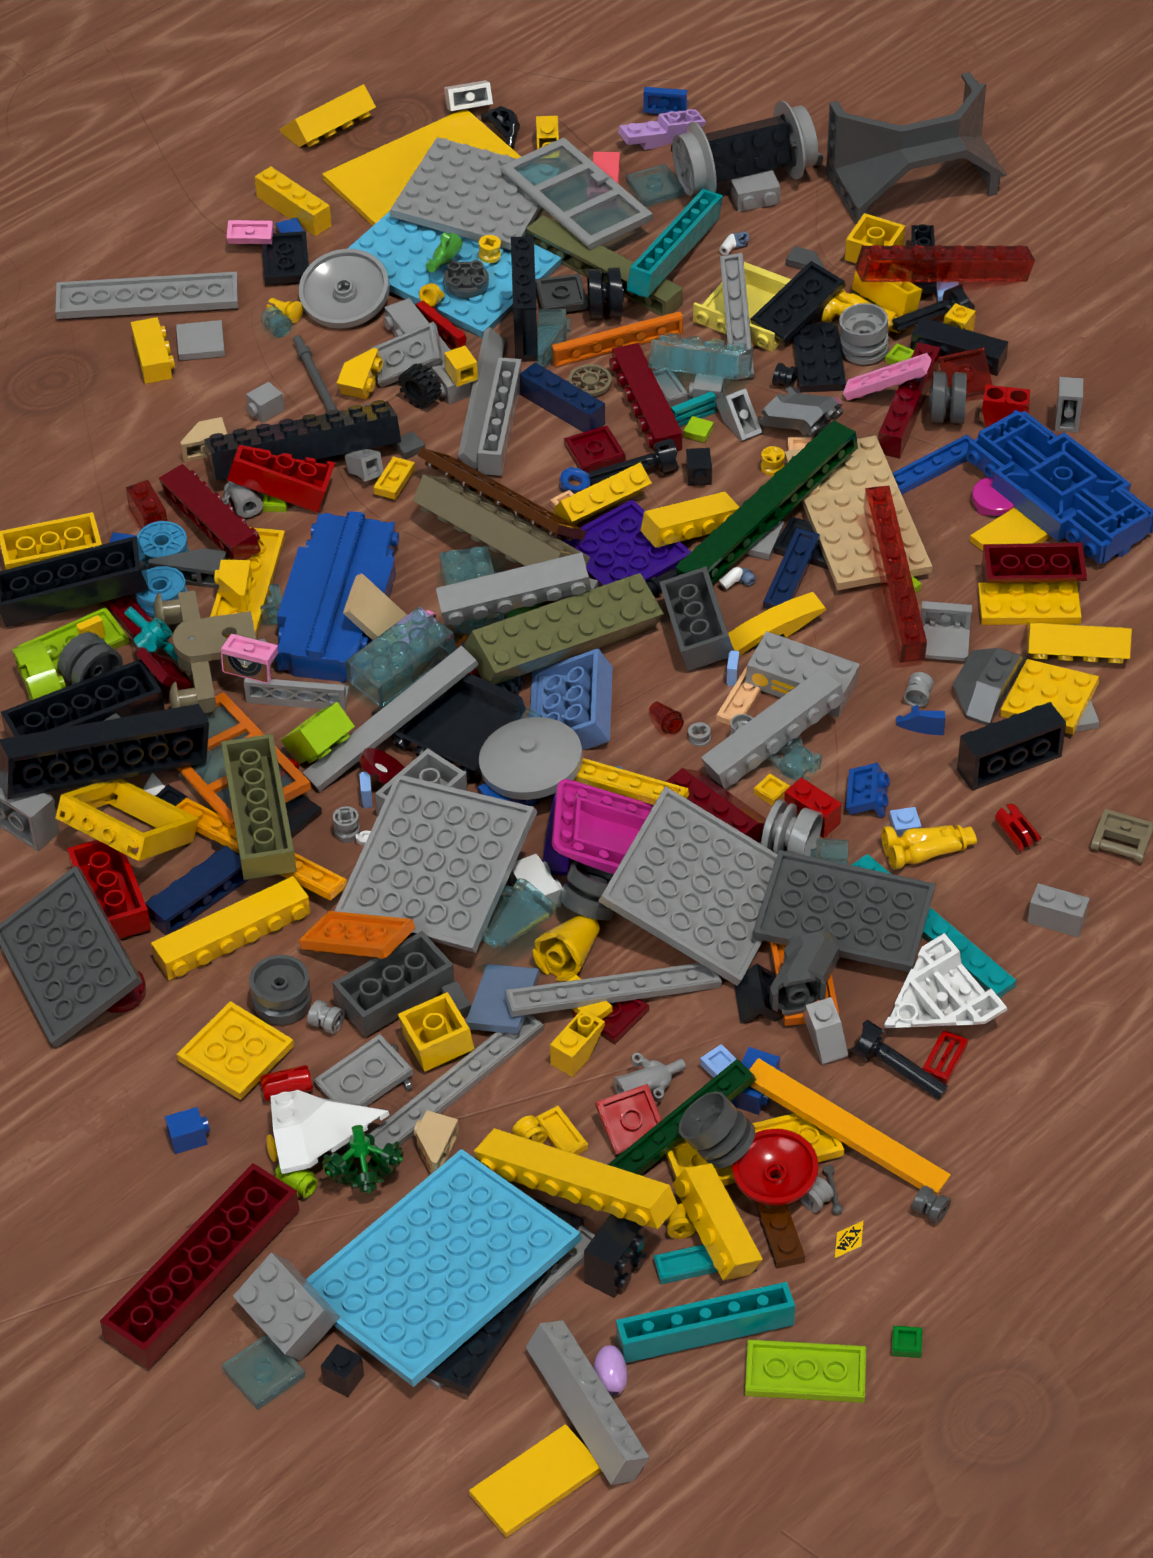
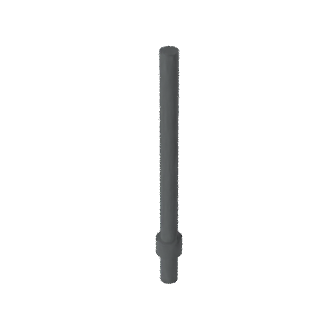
M300 335L295 336L293 342L297 348V355L304 362L327 411L337 410L312 359L310 348L305 345Z

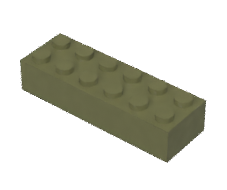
M273 734L222 741L224 765L244 880L297 872Z

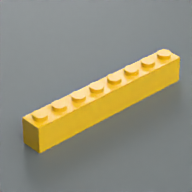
M495 1128L474 1150L479 1162L509 1182L514 1181L526 1185L530 1189L535 1188L547 1192L551 1196H559L575 1204L580 1203L596 1211L601 1210L613 1214L617 1218L634 1221L641 1226L646 1225L659 1229L678 1206L669 1184Z

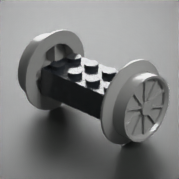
M778 101L774 108L773 117L706 134L698 123L691 122L687 126L686 133L675 135L672 153L679 183L686 195L693 196L697 195L702 189L716 193V185L719 182L784 167L793 179H800L805 168L812 167L817 163L818 142L814 124L805 107L802 105L790 107L787 102Z

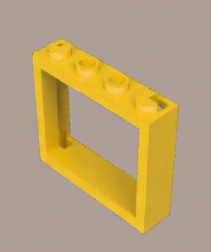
M123 779L95 783L61 794L55 817L61 822L137 861H142L193 842L199 822L198 817ZM110 804L150 824L155 829L143 833L96 808ZM133 848H139L138 853L133 852Z

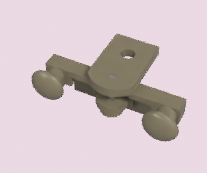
M195 591L178 593L179 599L162 601L161 593H158L154 601L155 617L162 620L166 625L180 623L173 633V647L178 655L180 671L183 672L186 678L194 681V688L178 690L176 682L171 685L169 693L171 708L199 704L204 713L217 711L208 661L222 659L221 648L228 639L224 637L225 635L235 634L256 640L251 611L200 618Z

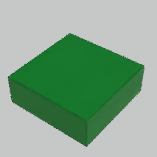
M893 1325L892 1356L921 1358L923 1327Z

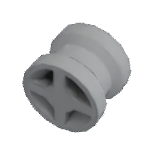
M817 1176L812 1189L799 1200L809 1211L817 1213L823 1208L824 1202H829L834 1197V1192L823 1178Z

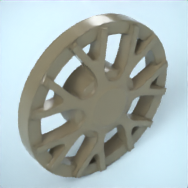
M584 364L570 372L568 382L578 388L584 387L582 390L592 396H598L609 390L612 384V376L606 368L600 365ZM602 377H607V378H608V379H604V380H599V379L602 378ZM572 379L580 380L581 382H572Z

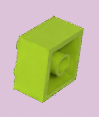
M335 702L317 711L280 740L296 762L301 764L307 761L310 764L316 759H321L331 751V747L336 744L339 745L349 738L348 732L355 726L339 703Z

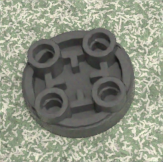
M479 260L471 262L451 261L444 272V287L449 293L457 297H476L484 293L489 285V274L483 267V262Z

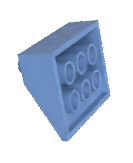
M597 648L533 671L530 718H550L568 725L578 735L582 749H589L609 742L613 666Z

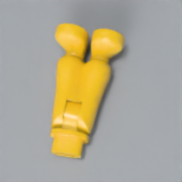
M842 289L825 306L822 322H832L836 315L841 316L842 312L852 305L872 303L854 293H846ZM883 308L888 318V334L890 331L899 334L901 331L897 332L892 327V319L897 318V313Z
M952 825L929 828H912L904 831L901 837L897 836L896 831L891 826L882 827L881 830L883 850L886 857H889V864L893 870L901 869L905 864L915 865L939 855L962 851L967 848V845L977 844V838L971 826L962 828L960 825H955L954 828Z

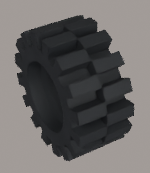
M421 363L413 364L400 374L398 385L402 386L400 391L405 393L404 398H408L411 405L414 403V407L424 409L441 396L442 390L439 389L441 383H437L438 377H434V372L432 370L428 371V367L426 365L423 367Z

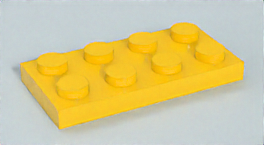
M1077 582L978 583L981 625H1027L1028 622L1081 624L1082 616Z

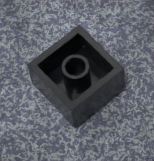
M610 1214L584 1250L585 1284L613 1298L617 1296L621 1289L625 1290L630 1283L631 1274L636 1268L640 1269L646 1259V1253H644V1245L646 1243L644 1226Z

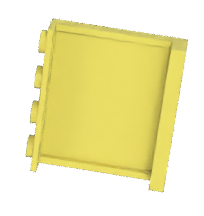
M744 262L750 320L791 279ZM721 282L702 305L696 302L693 304V322L727 334L723 285ZM750 321L752 344L773 352L781 343L775 339V333L753 325Z

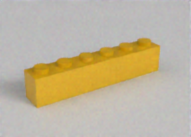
M292 876L151 942L153 958L168 981L183 976L188 971L201 965H206L224 954H229L247 943L254 942L266 934L277 931L283 926L296 920H301L311 914L309 896L295 877Z

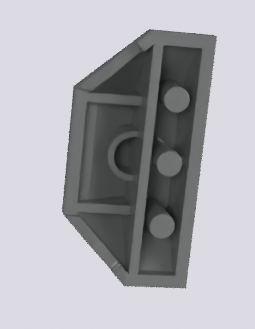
M1003 648L972 650L953 682V689L963 709L965 718L986 726L992 723L1028 657Z

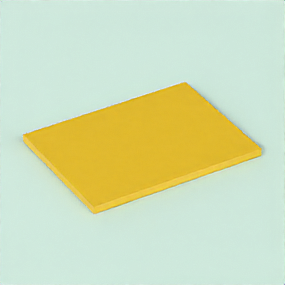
M462 109L322 173V179L373 226L390 211L437 137L460 144H467L482 150H489L493 153L508 155L515 159L521 156L470 111Z

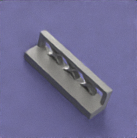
M248 678L244 679L246 703L323 709L338 702L342 709L346 711L350 695V688L345 685L271 679L269 683H264Z

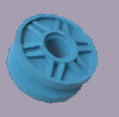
M153 522L143 527L137 535L145 555L147 569H149V559L189 551L185 530L173 522Z
M169 566L154 567L147 570L149 590L135 594L137 596V603L148 616L155 618L154 601L156 595L161 593L162 601L179 599L178 593L187 592L186 581L183 573L176 568Z

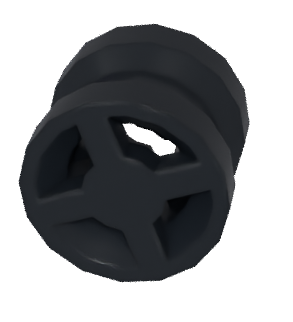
M778 363L773 374V385H785L786 388L794 387L798 368L794 366L789 368L783 363Z

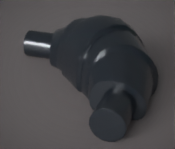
M499 106L498 108L490 109L487 113H483L481 120L492 123L503 137L506 138V144L514 148L515 139L520 129L515 112Z

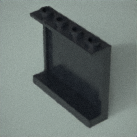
M534 236L511 237L515 359H521V362L538 361Z
M436 658L431 665L432 669L442 660ZM468 673L391 735L392 743L403 751L408 749L414 752L417 757L428 748L466 772L467 781L472 779L479 783L482 779L479 755L483 744L496 730L508 723L519 720L526 707L521 696Z

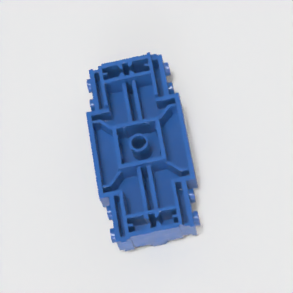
M1013 411L1007 417L981 430L977 439L968 442L966 460L983 471L988 478H993L992 488L1013 503L1017 510L1056 541L1066 538L1070 543H1082L1084 553L1098 564L1109 561L1116 554H1118L1117 557L1126 555L1130 552L1133 544L1145 538L1147 534L1153 533V509L1130 493V482L1065 432L1058 436L1025 411Z
M355 511L347 512L346 516H336L330 513L319 514L316 523H312L311 540H307L306 547H298L277 614L279 644L278 654L274 659L277 662V670H289V674L295 677L339 681L345 684L346 680L356 679L358 670L363 669L364 651H368L369 644H376L346 617L343 611L355 577L361 573L388 598L390 597L396 576L394 547H398L399 532H396L395 522L390 521L389 523L381 522V520L365 519L364 513Z

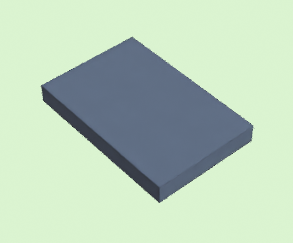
M487 964L466 1019L468 1027L471 1030L519 1034L526 1015L511 1017L505 999V990L537 986L540 977L539 969Z

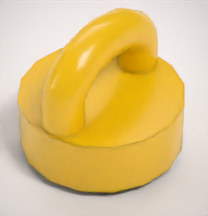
M434 283L422 286L419 291L420 300L426 302L431 307L438 305L445 297L444 292Z

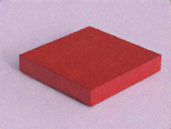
M648 1084L595 1103L615 1156L625 1151L662 1120Z

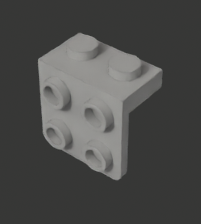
M922 601L918 656L927 659L966 661L969 650L972 605Z

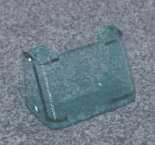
M519 878L513 887L505 885L489 924L482 931L483 937L481 941L496 949L499 946L506 947L551 918L558 906L526 879Z

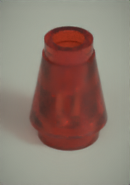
M659 701L654 702L650 706L649 713L664 733L675 734L681 730L684 720L680 712Z

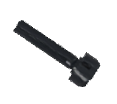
M963 284L945 290L942 301L892 319V327L899 332L917 325L921 317L933 319L948 313L955 303L974 310L975 305L965 294Z
M673 439L653 443V453L588 472L591 484L594 485L640 462L644 469L657 466L662 474L678 469L679 466L675 459L678 452Z
M870 1020L862 1023L863 1030L860 1041L856 1046L848 1048V1051L864 1062L876 1056L940 1100L947 1092L948 1085L885 1044V1030Z

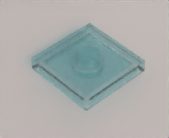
M666 164L626 175V182L644 206L684 195V188Z
M267 1334L222 1364L224 1373L257 1410L305 1377V1371L293 1357L285 1355Z

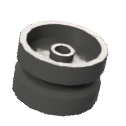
M933 371L932 386H930L929 392L930 423H943L946 409H949L951 424H964L967 373L954 372L951 378V387H947L948 378L946 372Z
M92 632L82 633L73 638L62 650L57 663L58 673L72 685L123 666L122 656L101 637Z
M573 861L567 874L570 882H566L563 885L559 896L560 902L570 910L585 917L596 920L613 919L616 912L598 902L614 874L578 861Z
M275 955L259 961L252 969L249 977L254 1012L261 1020L269 1024L286 1025L292 1024L305 1016L310 1009L312 997L308 969L302 961L293 956Z

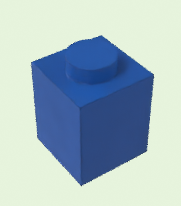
M197 1107L165 1116L167 1133L175 1154L208 1145L206 1133L210 1132L206 1116H200Z

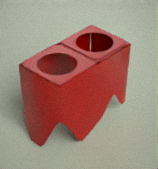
M985 385L982 413L986 428L1012 414L1015 410L1019 412L1025 411L1029 414L1030 389Z

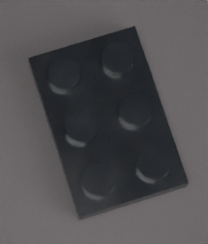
M306 231L273 233L272 244H262L265 285L300 283L303 273L309 266Z

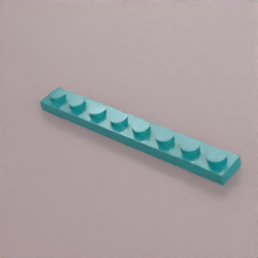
M868 854L851 864L852 866L891 874ZM930 907L922 935L923 939L929 943L945 933L960 951L961 964L985 992L992 989L1001 998L1016 987L1015 978Z

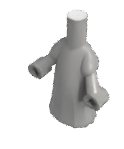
M230 481L225 485L223 503L225 505L229 504L231 497L238 516L243 518L252 517L262 510L263 502L261 499L264 497V493Z
M634 1053L631 1058L632 1064L635 1067L641 1065L645 1068L613 1078V1084L617 1094L648 1084L650 1091H653L654 1101L661 1102L665 1088L671 1083L672 1075L686 1069V1065L683 1059L664 1065L656 1060L649 1061L640 1053Z

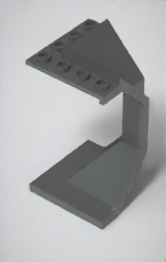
M970 72L963 73L961 75L965 82L963 104L956 113L907 125H895L851 115L842 109L838 101L829 103L826 174L856 224L863 214L867 212L868 207L910 170L960 158H965L972 162L988 187V196L997 195L1000 177L1007 175L982 138L986 83L979 85Z

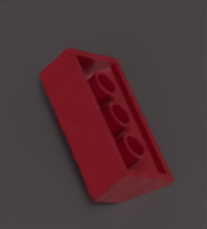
M1082 543L983 545L981 566L984 583L1087 581Z
M682 768L665 781L688 788L689 796L687 800L758 843L762 840L766 818L702 772Z

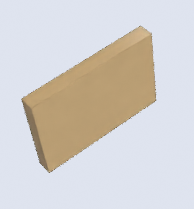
M361 573L355 577L343 614L392 658L397 657L401 650V641L406 635L411 618Z

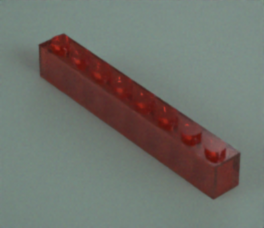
M872 245L861 247L855 269L862 282H1027L1035 259L1028 246Z
M890 486L865 488L863 507L899 661L903 663L925 660L927 639Z

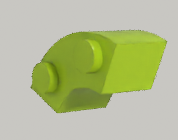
M39 640L12 649L18 672L25 684L30 701L66 687L62 675L57 676L52 663L54 657L50 646L45 647L42 641Z

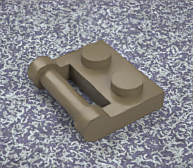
M1104 809L1091 843V849L1095 851L1101 849L1133 858L1134 862L1142 864L1153 835V822ZM1105 836L1133 845H1137L1138 848L1136 849L1133 847L1103 839V837Z

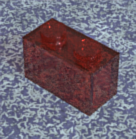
M148 480L126 487L129 509L141 529L153 522L167 521L166 509Z

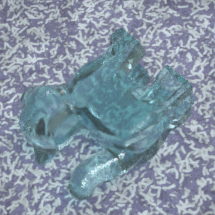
M797 737L780 749L781 753L786 754L782 759L777 754H772L767 760L771 761L784 776L797 781L801 777L808 780L809 777L805 775L807 771L814 775L820 769L822 755L820 753L814 754L808 748L803 747L802 739Z

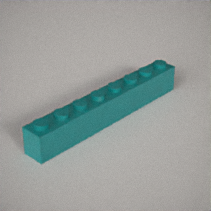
M702 189L631 265L627 291L633 292L637 296L648 298L719 219L723 195Z

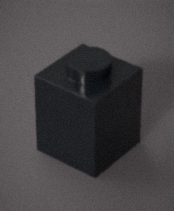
M710 448L686 449L688 486L712 485Z
M336 1344L321 1365L323 1385L349 1397L364 1376L362 1356Z

